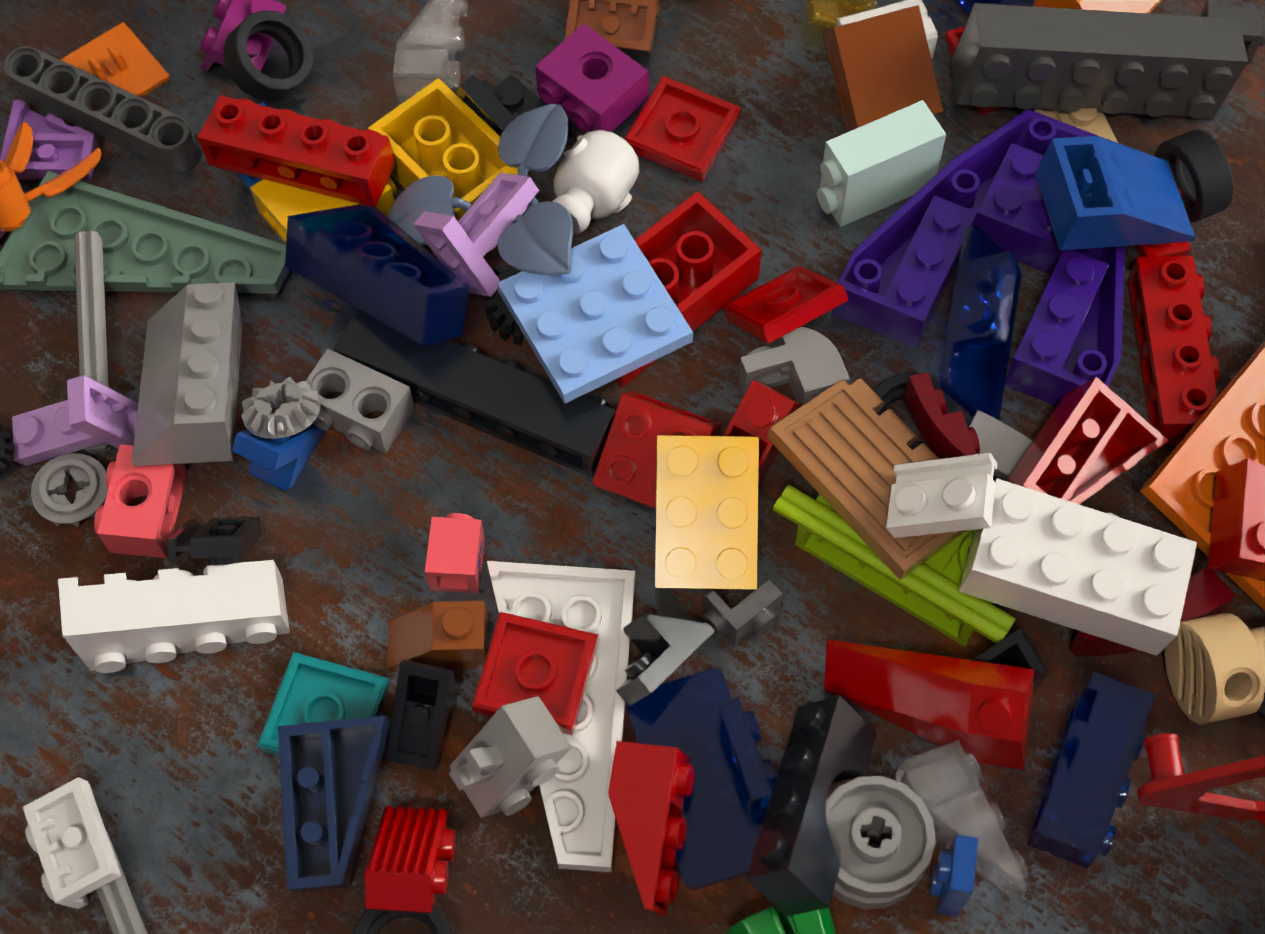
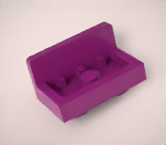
M218 0L212 16L218 18L216 27H208L198 50L205 53L199 67L208 71L214 61L225 66L223 48L227 36L250 14L263 10L283 14L286 6L275 0ZM253 33L246 41L247 53L252 64L261 72L274 38L263 33Z

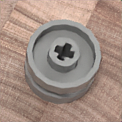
M884 776L858 777L838 786L826 800L825 810L828 832L832 844L842 861L833 895L839 901L860 909H883L906 899L921 881L924 872L930 864L936 844L934 820L923 799L904 783ZM869 839L876 841L880 847L873 848L868 846Z

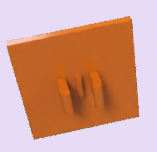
M124 22L60 59L139 97H143L171 79L170 75Z

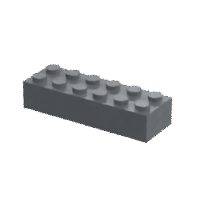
M974 3L951 63L957 105L1013 107L1024 110L1051 109L1065 112H1074L1081 108H1097V112H1105L1107 114L1125 113L1144 114L1154 117L1163 115L1202 119L1214 118L1247 65L1248 59L1240 19Z

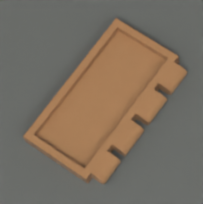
M841 379L770 427L767 438L901 580L967 530L894 538L886 529L891 487L892 484L896 483L894 465L937 460L939 458L925 443L920 444L913 450L910 448L918 436L892 409L886 410L881 415L877 414L883 408L885 402L862 379H858L850 385L844 379Z

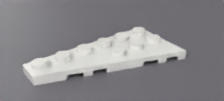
M487 561L499 613L504 612L598 634L599 642L573 736L564 734L572 748L557 763L559 771L551 779L539 786L559 869L612 872L616 817L608 790L616 741H622L625 701L616 690L628 677L624 670L629 665L630 639L624 633L623 628L632 622L635 571Z

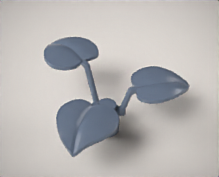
M549 104L525 112L511 121L504 129L499 140L498 150L501 160L509 167H519L518 175L528 177L529 169L536 172H544L550 169L558 161L566 145L568 118L565 110L560 104ZM439 175L423 177L403 190L394 202L386 223L387 234L407 245H428L413 225L424 211L455 217L453 208H461L468 211L473 204L462 198H452L454 185L447 177ZM534 196L528 203L526 211L522 215H517L511 225L501 233L498 240L500 256L508 265L524 272L539 275L570 274V251L573 238L572 217L563 205L548 201L539 203Z

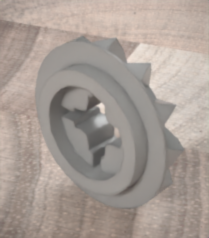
M288 377L282 383L275 384L270 379L269 386L266 388H253L252 397L242 401L243 414L241 416L245 427L252 434L267 439L285 438L303 431L315 421L320 412V401L317 391L312 390L307 381L295 383L291 377ZM279 407V409H276L275 413H273L272 408Z
M69 453L55 457L47 462L36 474L31 487L32 503L42 518L44 517L51 521L57 527L60 524H72L78 527L80 521L88 517L95 518L97 508L105 503L108 492L106 470L99 461L85 454ZM70 476L79 488H83L76 492V499L73 504L68 501L65 495H62V493L68 491Z

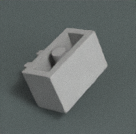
M539 696L501 706L449 766L451 769L449 775L459 791L464 790L481 818L502 811L505 816H509L524 808L532 800L529 793L536 786L548 781L559 771L557 763L572 747Z

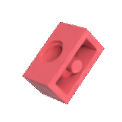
M120 444L116 461H111L107 468L106 486L108 492L104 505H100L95 514V532L110 553L167 559V539L173 535L188 470L184 464L133 466V446ZM140 496H147L146 500L140 505L130 506L134 499Z

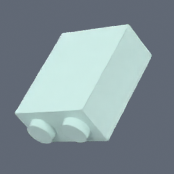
M923 100L826 141L824 158L820 165L821 180L820 188L817 189V198L823 211L826 214L832 213L840 227L915 195L937 174L946 133Z

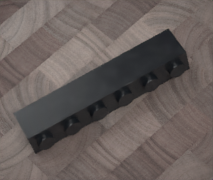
M362 304L358 307L333 348L334 352L409 386L413 402L588 477L592 478L596 472L616 413L615 409L611 408L606 401L592 395L587 397L580 396L564 404L550 378H544L543 380L526 373L521 366L512 361L503 360L500 362L485 356L477 347L471 344H456L444 339L437 331L428 326L420 325L415 327L403 322L397 315L387 309L378 308L374 310Z

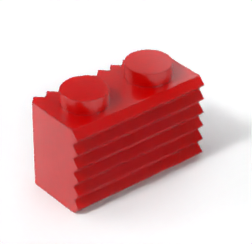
M387 805L384 808L365 870L366 909L433 913L436 894H446L449 873L448 862L454 861L456 849V830L447 829V812L442 807L437 811L432 807L425 810L421 806L416 810L411 806L404 809L400 805L395 809L391 805Z

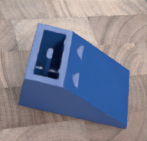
M1099 136L1053 138L1035 175L1059 251L1188 242L1194 240L1193 229L1167 160Z

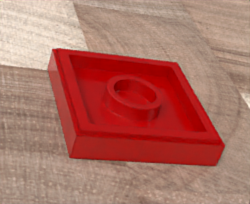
M662 76L624 140L632 146L636 155L703 182L739 121L741 107Z
M798 265L725 304L722 308L728 322L769 344L849 300L843 285Z
M500 612L473 699V712L493 716L503 705L539 696L562 733L573 736L599 642L598 634Z

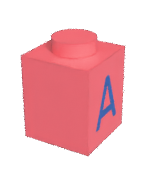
M452 513L446 515V517H432L425 565V575L430 591L479 594L485 547V535L481 520L462 513Z

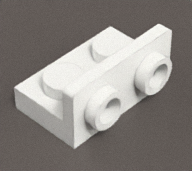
M78 777L23 806L28 822L25 834L30 846L39 854L44 873L41 875L43 888L49 898L56 904L80 909L89 904L87 894L122 876L87 780Z

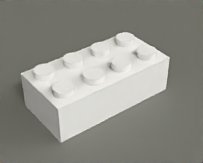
M996 478L991 528L975 529L958 592L1156 656L1177 636L1197 542Z

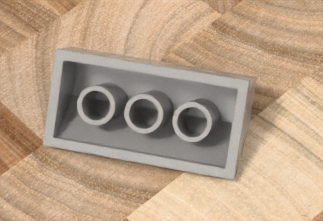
M235 282L188 284L148 320L132 454L133 466L233 461L234 452H232L235 441L243 324Z

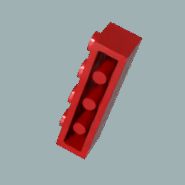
M221 95L197 137L209 166L371 207H376L396 165L389 137L371 129L360 130L340 125L330 119L319 120L299 115L289 109L279 110L258 105L248 99L238 100Z
M1194 256L1137 257L1128 277L1127 285L1148 421L1169 440L1164 445H1178L1218 397L1216 382L1219 376V364L1217 357L1210 354L1208 343L1212 331L1211 319L1208 314H1203L1201 302L1204 296V279L1202 274H1196Z

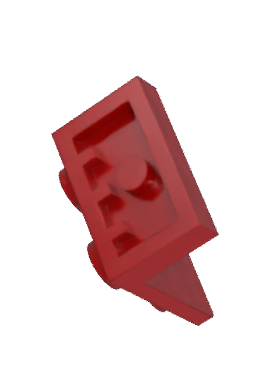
M635 391L622 393L593 478V484L656 508L657 435L718 436L722 423Z

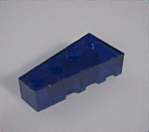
M358 204L288 216L285 267L420 345H436L443 340L463 336L469 285L376 207Z

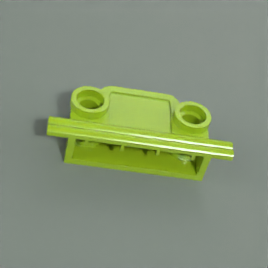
M788 485L773 506L775 512L798 525L796 546L965 647L975 631L997 644L1006 637L1016 620L1013 616L992 605V602L958 592L975 529L967 530L899 580L820 494L815 500L793 486Z

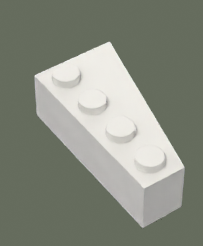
M274 560L208 565L203 570V575L194 576L191 572L179 570L178 568L158 570V575L153 580L145 581L126 580V573L104 575L105 584L78 586V577L58 579L62 636L90 671L113 673L124 669L126 664L141 661L165 663L175 659L177 654L192 651L204 654L216 653L224 650L229 644L244 641L251 644H263L273 641L277 635L290 633L283 578Z

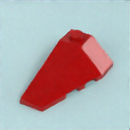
M828 640L826 646L824 691L834 696L840 695L845 701L972 762L1025 770L1034 669Z

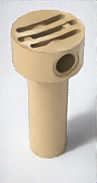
M1229 613L1180 622L1177 636L1165 647V662L1172 693L1180 709L1191 721L1203 725L1250 715L1258 711L1263 702L1265 691V627L1249 630L1248 626L1238 616Z

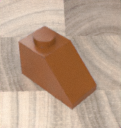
M432 602L390 620L388 625V672H399L402 660L450 670H482L489 649V620L485 602Z

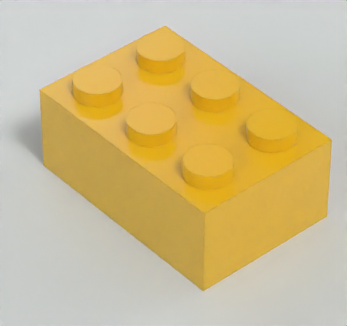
M439 78L368 127V129L389 137L396 163L391 175L405 189L423 177L444 176L450 179L454 185L452 198H462L474 204L499 173L518 175L519 167L507 166L499 156L500 136ZM453 208L457 221L467 212L461 208Z
M657 435L655 588L757 589L759 437Z

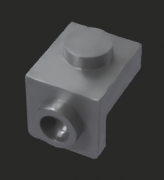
M769 579L734 608L730 609L718 594L711 589L703 595L704 614L702 619L704 623H709L715 630L714 636L718 639H722L725 636L735 648L754 632L758 636L763 635L780 619L779 612L783 593Z

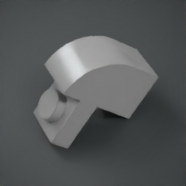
M799 327L778 338L777 347H759L750 351L746 356L740 357L739 382L744 395L752 380L764 383L771 388L789 383L796 401L804 405L841 379L850 384V377L835 345L821 333L805 327Z

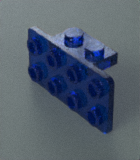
M978 225L965 228L963 243L959 250L960 260L956 284L952 291L953 301L949 324L946 327V342L942 365L939 368L938 375L942 390L973 417L979 410L1000 420L1021 283V270L1018 266V260L1009 251L1004 252Z
M710 669L660 684L648 696L631 706L626 704V708L638 743L676 747L691 758L690 764L694 766L695 770L694 787L689 797L685 796L682 817H685L687 823V833L683 848L676 850L675 859L684 885L690 890H697L747 874L754 853V846L758 840L767 811L768 801L772 795L777 777L770 759L761 761L755 742L761 741V734L753 711L744 712L739 696L731 698L724 675L720 670Z

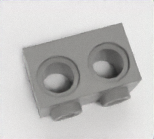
M328 348L306 380L311 389L317 391L320 401V412L312 424L322 430H329L331 427L344 433L351 443L365 450H370L373 447L387 454L415 410L409 386ZM332 392H343L342 395L335 399H326V396ZM373 411H384L378 418H365Z

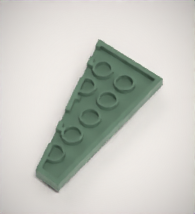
M47 171L40 185L59 174ZM78 181L54 197H46L43 194L29 202L31 207L30 215L25 219V223L21 227L12 231L0 252V290L76 291L74 237L81 231H96L102 238L105 291L180 292L188 284L235 282L237 293L278 294L297 256L292 246Z

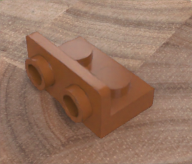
M570 0L565 39L584 23L621 51L651 55L656 17H659L660 12L658 0Z

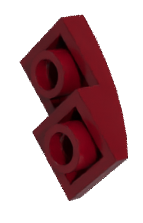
M929 372L910 375L904 400L918 431L939 459L980 454V444L976 430L973 427H967L962 411L946 414L943 392L940 388L934 389Z

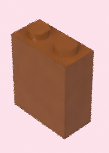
M919 5L822 31L846 133L922 100L932 114L943 112Z

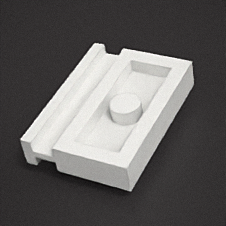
M982 453L894 465L896 483L892 484L886 529L894 538L991 528L996 484L993 480V472L997 470L998 463L991 453Z

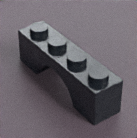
M840 695L817 702H810L798 708L746 875V879L786 917L825 909L830 906L842 861L832 844L826 822L825 810L828 789L831 783L866 774L877 734Z

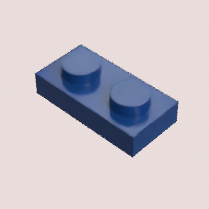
M956 834L948 850H940L938 862L932 865L929 882V895L937 896L936 913L957 917L972 895L978 838Z

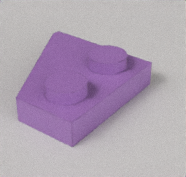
M13 100L0 160L5 161L15 134L23 122L28 123L33 130V146L25 171L19 174L15 173L18 179L43 180L47 171L60 175L95 151L99 144L93 133L78 126H68L64 123L63 119L50 113L44 117L31 111L26 102ZM94 168L80 181H92Z

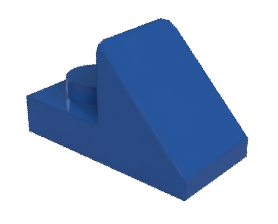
M311 424L295 435L285 438L267 439L258 437L245 429L236 434L232 452L248 459L250 463L248 471L251 475L283 490H289L322 440L325 430Z

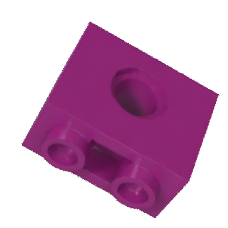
M584 23L535 66L537 93L546 105L560 104L573 124L583 132L596 130L612 132L649 99V71Z

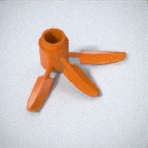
M23 122L15 134L5 161L0 160V230L12 231L21 227L31 213L29 201L43 194L46 197H54L84 178L100 161L102 155L100 148H97L65 172L24 194L15 173L24 172L29 162L33 146V130L28 123Z

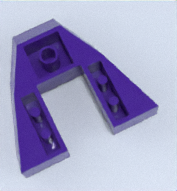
M1029 109L949 162L854 250L838 281V284L844 286L849 301L832 309V315L917 349L970 242L1052 275L1016 351L1004 385L1056 407L1066 393L1095 377L1109 387L1122 357L1125 246L1059 251L1035 175L1053 138L1098 135Z

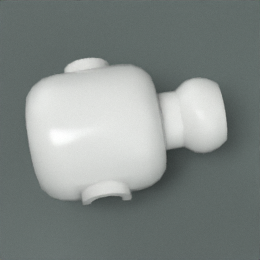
M604 130L590 131L583 136H578L573 147L564 153L566 157L559 165L553 180L554 192L557 198L552 202L563 205L569 211L573 221V235L580 234L586 230L591 219H603L612 213H617L624 209L632 199L629 191L635 184L639 174L638 156L632 146L620 136Z

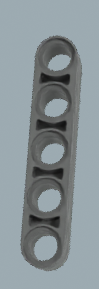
M29 46L19 47L7 55L4 61V70L21 97L28 103L169 170L176 172L187 171L198 163L201 149L187 121L181 116L36 48Z

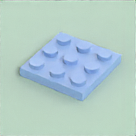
M624 224L571 248L570 274L539 275L522 271L497 283L500 296L564 404L693 342L692 329Z

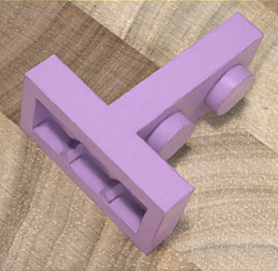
M499 173L459 221L454 216L424 211L413 225L462 291L491 297L498 289L497 283L500 280L483 257L498 244L501 233L511 225L516 216L522 215L526 211L528 203L539 190L530 177Z
M84 375L67 380L68 400L12 417L13 444L15 447L13 461L28 466L103 443H107L119 449L120 444L133 446L138 403Z

